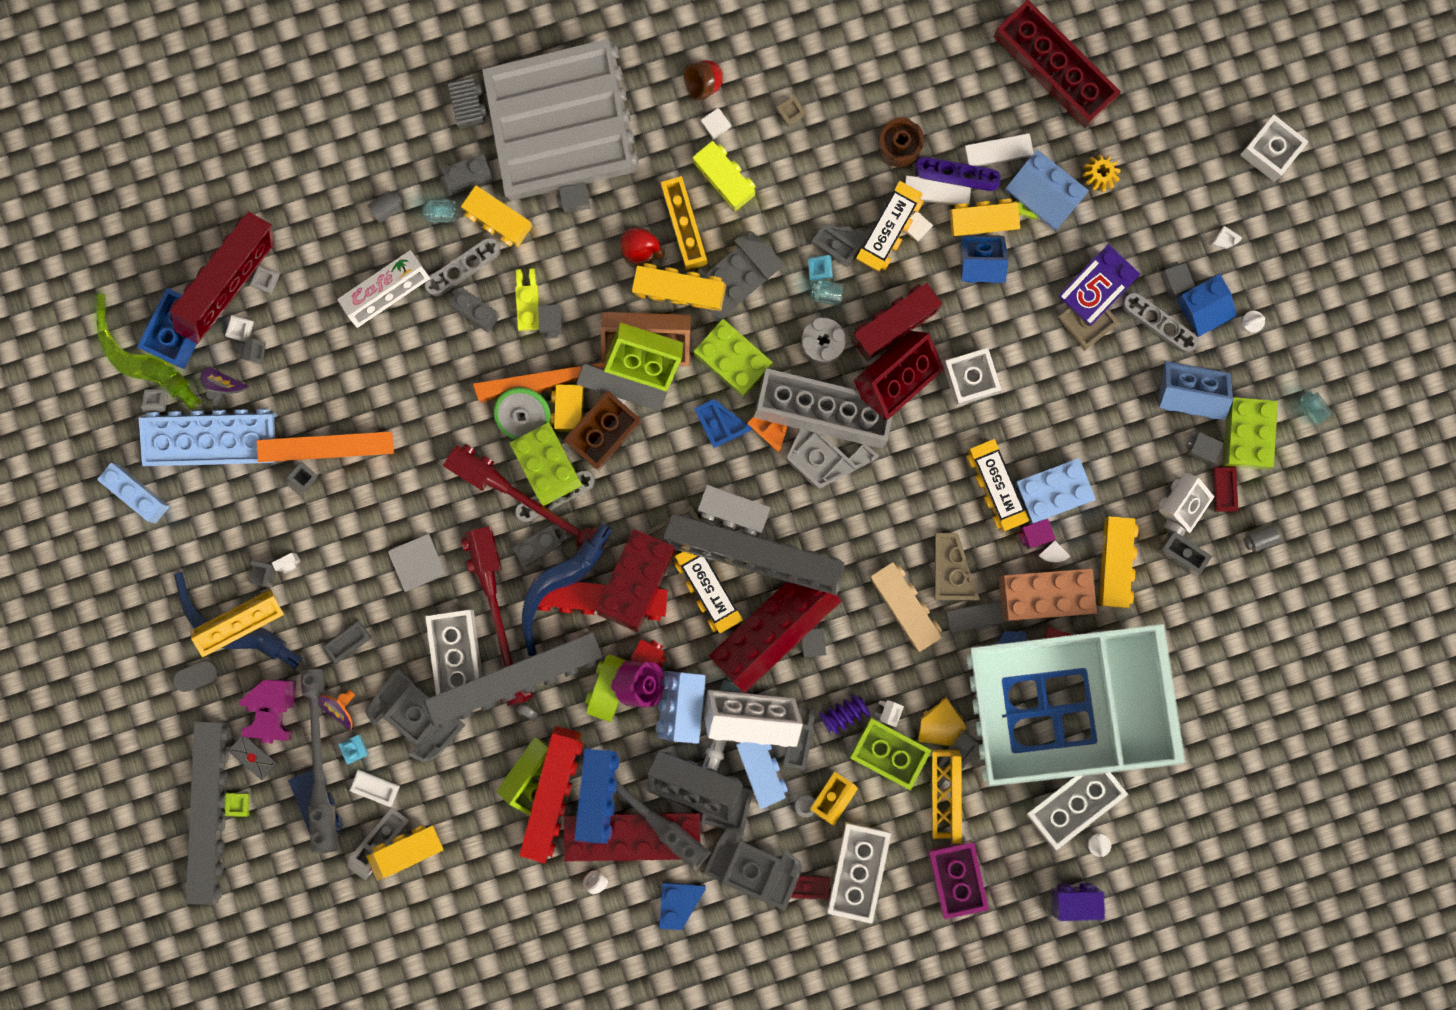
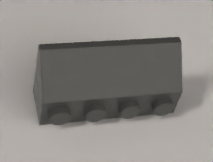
M658 751L648 773L649 793L732 824L743 783L737 778L720 775L714 769H705L691 760L684 761L670 752L663 753Z

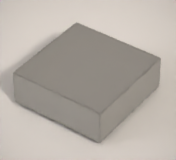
M259 265L250 286L272 294L280 274Z
M144 390L141 406L143 412H164L168 398L167 390Z

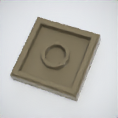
M1070 307L1057 316L1084 351L1120 323L1109 309L1091 326L1082 320Z

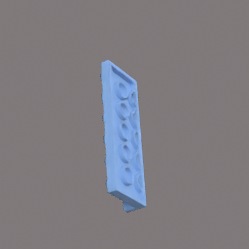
M267 408L256 409V413H248V409L234 410V413L226 414V410H212V414H204V410L190 411V415H182V411H169L168 415H160V412H146V416L139 418L142 466L275 463L277 461L258 462L256 440L275 439L274 418L277 417V413L270 412V409Z

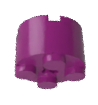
M624 661L611 682V689L623 705L635 707L655 706L664 694L665 686H662L664 673L656 663Z

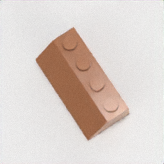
M603 312L601 321L602 363L606 360L607 352L621 322L683 342L682 359L679 366H690L691 315Z

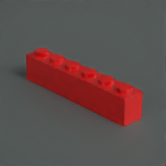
M576 582L570 586L556 589L542 599L537 610L550 611V607L559 608L561 613H572V609L581 610V614L594 615L607 585ZM658 589L647 613L648 620L661 621V617H666L668 590Z
M556 726L552 733L521 847L520 857L544 864L548 856L553 857L556 848L553 839L554 836L558 837L562 824L558 823L559 817L564 816L567 803H564L565 795H570L573 785L569 780L571 775L575 776L578 762H575L576 755H581L584 742L580 741L582 736L580 732Z

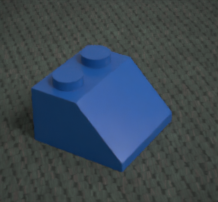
M961 235V281L969 283L1006 282L1008 254L1005 236Z
M1221 274L1198 285L1176 299L1197 338L1237 316L1232 294Z

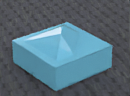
M830 255L808 258L809 278L811 281L833 278Z

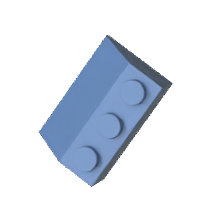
M1038 149L1005 189L1006 192L1055 231H1057L1089 192V190Z
M1165 361L1159 391V408L1168 411L1184 412L1189 415L1205 416L1211 419H1226L1233 401L1231 373Z

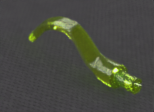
M96 294L98 336L105 355L114 367L132 378L159 383L173 398L179 397L190 410L197 408L195 404L200 405L201 400L188 388L190 383L171 364L154 355L129 354L117 345L106 324L105 294Z

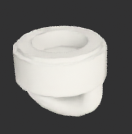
M1258 311L1246 313L1241 320L1243 330L1251 334L1259 332L1265 324V317Z
M1094 834L1088 840V849L1093 855L1104 857L1110 852L1111 842L1105 835Z
M597 870L589 872L583 880V888L590 894L601 892L608 884L607 878Z

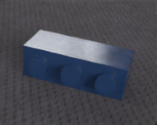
M313 770L288 780L309 834L308 807L310 806L314 783ZM323 774V782L327 784L325 775ZM327 792L330 804L335 805L333 795ZM335 812L336 833L343 831L341 826L344 823L340 814Z

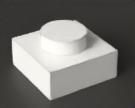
M290 553L272 562L275 571L287 573L295 569V564L299 563L300 560L297 554Z

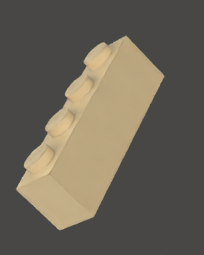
M892 562L869 578L915 650L921 652L942 638L939 634L942 630L936 621L932 622L927 614L930 611L925 603H919L915 597L918 593L911 583L907 584L903 577L906 574L899 564L895 566Z

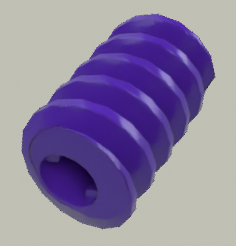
M852 694L851 702L844 698L843 707L838 702L835 703L836 711L828 707V715L822 711L819 712L830 735V731L838 735L839 726L843 730H847L846 722L854 726V718L860 722L863 721V713L868 718L870 717V713L860 695L858 698Z

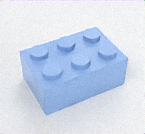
M1080 458L1014 483L1029 518V525L1096 500Z
M664 671L662 686H665V689L658 703L660 716L656 723L657 738L675 742L699 743L706 675Z

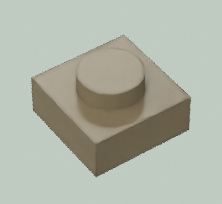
M795 95L776 107V110L788 127L807 114Z

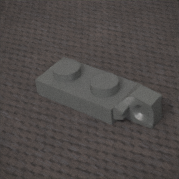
M962 730L947 750L960 751L963 769L979 749L981 742ZM950 756L941 757L937 762V765L942 770L950 764ZM943 776L937 782V786L940 788L946 780H949Z

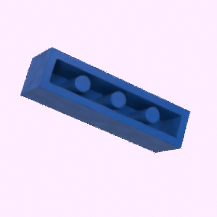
M585 748L574 841L607 844L608 839L611 838L610 816L614 813L612 797L617 788V781L614 778L615 770H618L619 767L617 752Z

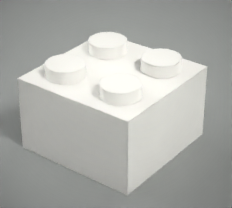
M1273 115L1240 156L1275 182L1283 175L1309 141Z
M988 348L946 360L943 364L956 406L986 398L1001 391Z

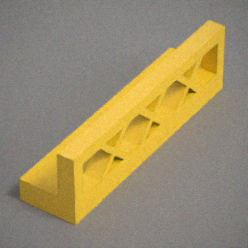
M270 589L190 631L191 639L200 655L204 657L284 614L276 601L273 591Z
M932 750V838H951L952 844H962V757L959 750ZM950 756V764L942 770L937 765V757ZM943 776L950 781V786L944 791L937 786V782ZM943 798L950 802V807L944 813L937 808V803ZM945 819L950 824V832H937V825Z

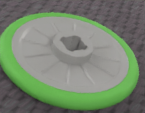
M516 387L505 391L499 396L494 407V418L497 426L505 435L514 440L548 422L550 423L551 420L550 409L545 399L537 392L524 387ZM522 412L525 413V416L523 417L520 416V413Z

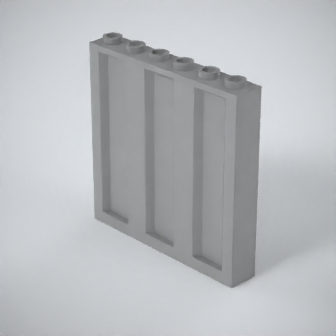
M609 39L482 69L505 197L509 200L514 201L557 191L561 187L580 183L587 184L637 172L638 157L632 148V143L635 140L632 130H629L628 122L631 119L629 111L625 109L624 105L627 97L624 87L621 88L620 83L623 75L620 66H617L616 58H619L617 46L613 45Z

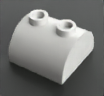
M1184 473L1180 479H1176L1172 483V492L1168 498L1164 497L1160 501L1159 512L1166 519L1179 524L1186 532L1191 533L1214 496L1198 477Z

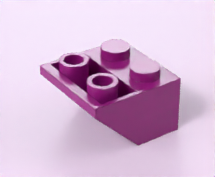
M263 680L239 701V706H246V711H265V708H268V712H287V708H294L296 681Z

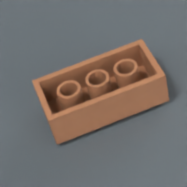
M1093 569L998 577L1003 622L1097 614Z

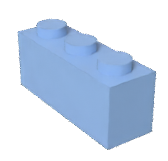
M111 462L97 479L148 522L157 523L170 507L118 464Z

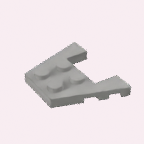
M800 429L786 461L819 490L875 461L879 455L868 445L862 444L848 458L823 434Z

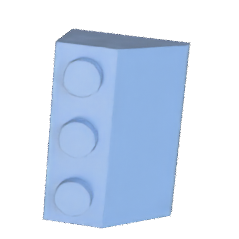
M737 742V748L760 809L785 799L784 793L788 792L784 779L779 780L776 774L780 769L776 758H770L768 750L772 749L771 745Z

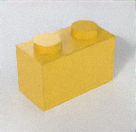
M556 385V390H552L551 398L552 404H555V412H551V426H554L556 431L571 432L583 419L584 387L580 385Z
M834 772L810 810L834 826L858 788L852 782Z

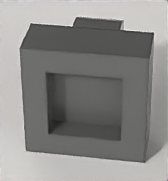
M246 338L245 345L238 344L237 353L243 354V360L255 364H263L266 343L254 338Z

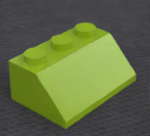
M534 737L496 791L509 805L529 816L549 744L537 737Z

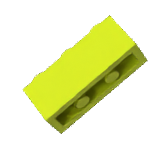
M712 141L692 157L693 164L736 212L755 196L754 188L756 186L749 177L744 178L740 173L741 168L734 160L730 162L726 157L727 152L722 145H716Z

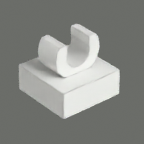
M889 700L887 702L879 701L878 704L884 706L882 714L875 712L874 715L880 718L881 722L897 727L904 706Z

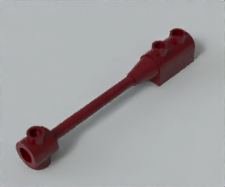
M464 444L463 447L457 445L443 464L445 468L481 491H484L488 485L504 494L507 493L577 538L578 548L576 551L579 550L586 538H592L598 528L594 526L593 529L587 527L580 530L515 489L492 466L494 461L484 455L482 458L474 455L476 450L467 444Z
M487 526L466 532V538H462L461 542L464 552L469 551L471 559L466 560L469 573L474 572L485 596L488 598L504 667L506 668L513 665L496 597L497 588L494 573L501 571L502 566L492 527ZM523 690L515 693L516 698L507 701V706L529 701L528 698L533 697L532 691L524 694Z

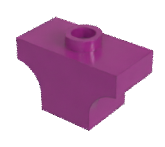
M256 711L255 720L252 725L242 728V737L260 738V743L273 744V740H291L292 731L286 729L283 725V712Z

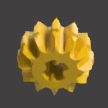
M1098 154L1097 159L1091 157L1089 164H1085L1083 167L1086 172L1082 174V177L1089 178L1085 184L1088 186L1092 183L1094 185L1092 187L1093 191H1096L1098 187L1101 192H1105L1106 187L1112 189L1114 183H1117L1120 179L1117 174L1121 170L1114 168L1118 162H1109L1111 159L1110 155H1107L1105 160L1102 154ZM1101 170L1102 173H1105V176L1102 177L1101 173L1097 172Z

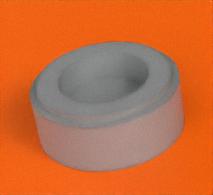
M1169 519L1163 525V529L1168 533L1175 531L1184 536L1186 532L1183 527Z
M519 704L515 710L533 722L538 717L537 712L523 704Z
M808 794L800 795L794 805L797 814L802 817L812 816L814 813L810 808L816 800Z

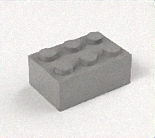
M707 485L698 508V513L701 514V519L712 523L718 520L722 522V526L733 530L738 527L743 529V533L747 532L756 537V535H762L771 507Z

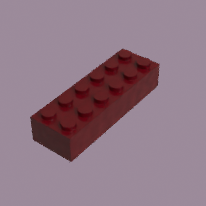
M1026 0L996 29L993 38L1085 129L1121 93L1029 0Z
M249 211L244 217L238 219L235 229L232 233H228L225 236L222 246L218 250L213 251L208 264L199 269L197 278L193 283H189L185 287L182 297L173 302L170 312L175 332L199 344L274 246L272 225Z
M787 581L725 639L709 657L745 693L842 600L838 595Z
M655 812L671 822L678 823L701 843L700 812ZM613 813L610 816L612 834L607 844L574 841L577 814L564 815V862L682 860L659 840L658 835L640 813Z

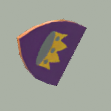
M348 690L345 694H340L338 699L327 695L319 696V707L351 731L353 726L352 720L344 707L355 694Z

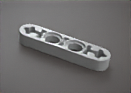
M487 238L431 275L430 279L425 282V288L432 296H441L496 259L501 252L498 242L492 238ZM488 244L490 246L495 245L493 248L495 252L493 254L490 252L485 253L483 256L486 259L482 261L477 251L480 250L481 253H484L487 250L486 246ZM469 256H476L478 258L476 266H467L466 260ZM450 269H459L460 275L457 279H450L448 277ZM444 275L449 284L446 285L445 282L439 284L440 289L438 291L435 289L431 290L432 282H441L443 279L440 276Z
M1131 293L1123 300L1122 306L1126 313L1180 352L1189 353L1197 347L1198 339L1194 333L1141 295ZM1136 299L1138 307L1142 308L1145 305L1147 308L1139 315L1140 309L1137 307L1130 308L1128 300ZM1147 311L1156 313L1157 320L1151 323L1146 320L1145 314ZM1165 324L1174 326L1175 333L1169 336L1164 333L1163 327ZM1181 331L1183 334H1181L1180 337L1183 339L1190 338V344L1192 345V347H1184V341L1182 339L1178 338L1175 341L1174 338Z
M588 471L577 473L580 481L583 475L586 478H591L588 481L589 486L585 487L583 485L578 488L579 492L576 493L573 490L569 497L556 499L547 509L552 511L591 490L595 485L594 476ZM536 495L531 498L538 503L540 502ZM522 503L516 508V516L523 522H531L541 516L533 510L529 513V518L526 516L521 517L522 508H530Z

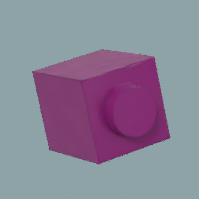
M1049 519L1020 528L1019 539L1022 546L1027 547V550L1056 540Z

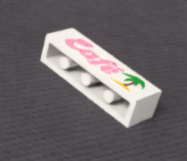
M409 250L337 300L349 319L358 328L428 281L430 277L412 251Z

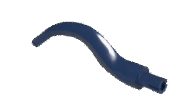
M601 522L592 538H586L571 559L544 571L534 580L529 588L522 609V629L528 656H535L537 654L532 633V623L540 602L548 593L580 581L592 569L604 552L603 544L613 531V528L608 524L606 525L604 522Z
M183 572L174 574L183 611L192 627L196 628L208 622L192 605ZM262 627L221 647L224 649H256L273 660L279 658L293 669L297 668L299 665L297 662L302 660L301 656L286 647L287 642Z

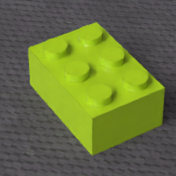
M724 319L719 322L693 351L697 359L743 399L762 379L765 369H771L773 366V362Z
M620 322L606 355L604 372L667 392L682 359L683 342Z
M1233 397L1225 419L1224 467L1260 470L1274 468L1278 401Z
M549 422L510 442L538 500L543 506L583 486Z
M869 717L849 758L911 791L931 750Z

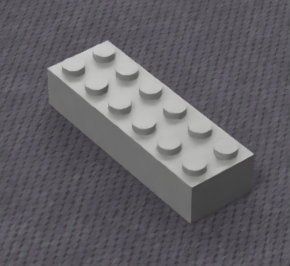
M768 368L765 369L762 376L753 417L883 449L888 441L892 417L888 420L883 419L861 399L858 390Z

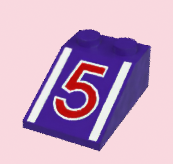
M1107 244L1058 297L1091 326L1137 279L1140 273Z

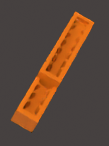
M605 362L591 365L604 369ZM582 366L475 383L473 386L480 403L499 398L505 391L516 387L528 388L539 394L556 388V385H567L576 382Z
M392 431L256 440L258 462L394 454Z

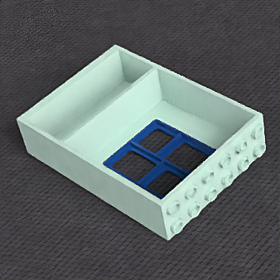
M1164 624L971 648L970 654H967L968 670L973 669V676L970 677L971 692H976L977 698L973 699L974 715L979 714L980 721L976 722L977 737H982L983 745H979L980 760L985 759L986 765L985 768H982L983 782H988V787L1185 763ZM1082 675L1086 694L1084 702L1056 706L1048 704L1045 686L1046 679ZM1021 681H1035L1039 702L1038 707L1031 709H1018L1014 707L1008 698L1011 686ZM1087 712L1090 721L1091 738L1088 740L1066 741L1064 738L1062 715ZM1041 716H1050L1052 718L1055 734L1054 743L1023 746L1015 740L1013 731L1016 723L1020 720Z

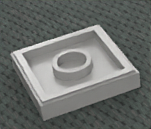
M430 534L388 551L405 592L447 575Z

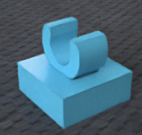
M361 735L338 744L347 765L369 755Z

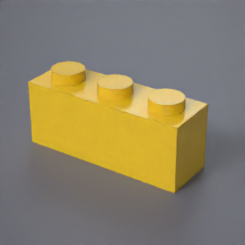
M478 186L473 188L461 206L467 219L474 223L476 220L483 224L482 228L492 235L494 232L501 236L500 240L509 247L512 244L519 247L532 228L529 220Z
M1012 198L998 200L999 204L990 205V201L976 202L977 207L969 208L968 203L955 204V209L949 210L951 235L959 236L1020 229L1018 202L1012 203Z
M421 825L411 830L413 835L405 837V834L393 838V844L387 847L383 843L372 848L373 853L366 857L376 880L379 881L443 851L434 827L425 828L424 825Z

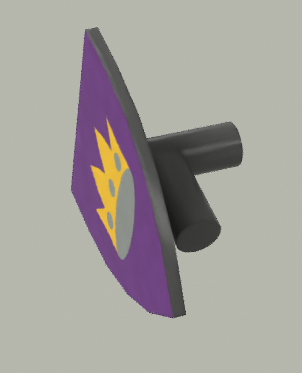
M211 367L205 369L200 376L201 385L207 391L206 396L211 399L210 403L216 406L219 405L222 394L240 393L249 387Z

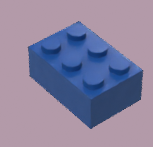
M166 287L137 347L185 370L197 344L175 332L170 308L175 300H179L182 297V294Z

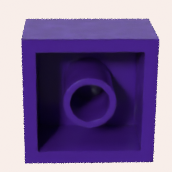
M1080 883V887H1073L1071 884H1057V888H1051L1052 916L1058 921L1105 920L1104 892L1097 888V886H1093V883Z

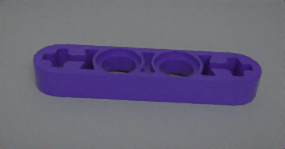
M928 157L918 159L915 167V174L921 179L986 191L996 190L1001 179L999 172L993 169ZM942 170H950L952 174L946 175L942 173ZM963 174H971L974 178H965Z

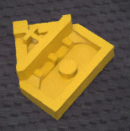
M947 697L943 698L938 705L929 711L923 712L924 716L921 718L918 742L950 746L962 730H966V723L962 715L956 711Z

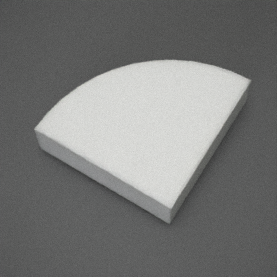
M1223 226L1211 246L1218 249L1231 248L1242 237Z
M1053 541L1038 555L1042 560L1052 563L1062 562L1070 557L1056 541Z

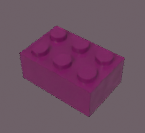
M972 840L963 841L962 844H949L927 849L941 915L944 919L989 910L975 844Z

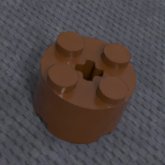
M899 117L890 120L882 129L878 141V151L881 158L889 166L906 167L911 165L918 159L924 144L923 131L911 119ZM901 140V142L904 143V145H900V143H897V141Z

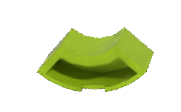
M607 654L605 661L599 662L596 674L599 675L593 692L589 691L585 704L588 705L586 714L610 723L612 722L620 701L611 689V682L615 678L619 667L626 660Z

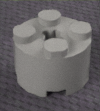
M828 318L815 319L806 326L801 338L804 356L811 363L820 366L836 362L842 355L846 344L845 332L834 320ZM826 338L829 344L821 346L818 339Z

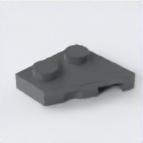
M824 223L811 241V244L830 255L845 267H848L871 231L866 229L864 231L851 229L852 227L845 226L836 227L835 225Z

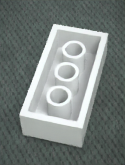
M474 610L425 616L436 695L483 677Z
M708 690L703 717L708 738L731 740L740 743L752 742L761 745L773 744L783 747H797L803 724L795 698Z
M1111 773L1073 777L1026 815L1053 850L1056 851L1128 794Z
M845 822L827 906L828 914L873 923L891 837L889 831Z

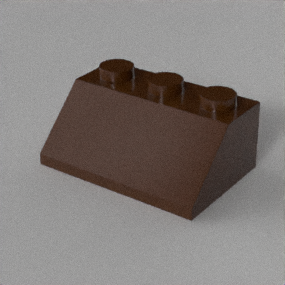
M607 391L568 434L564 441L599 472L639 427L642 420L610 391Z

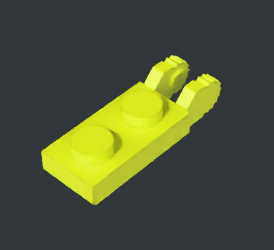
M535 268L529 271L531 286H523V273L521 269L516 270L517 287L515 289L518 331L539 330V292L536 285Z

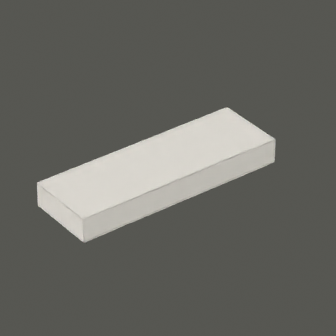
M1030 133L966 145L964 147L968 165L978 167L1027 158L1034 154Z
M906 176L905 184L923 193L921 199L925 202L948 205L968 203L969 206L971 188Z

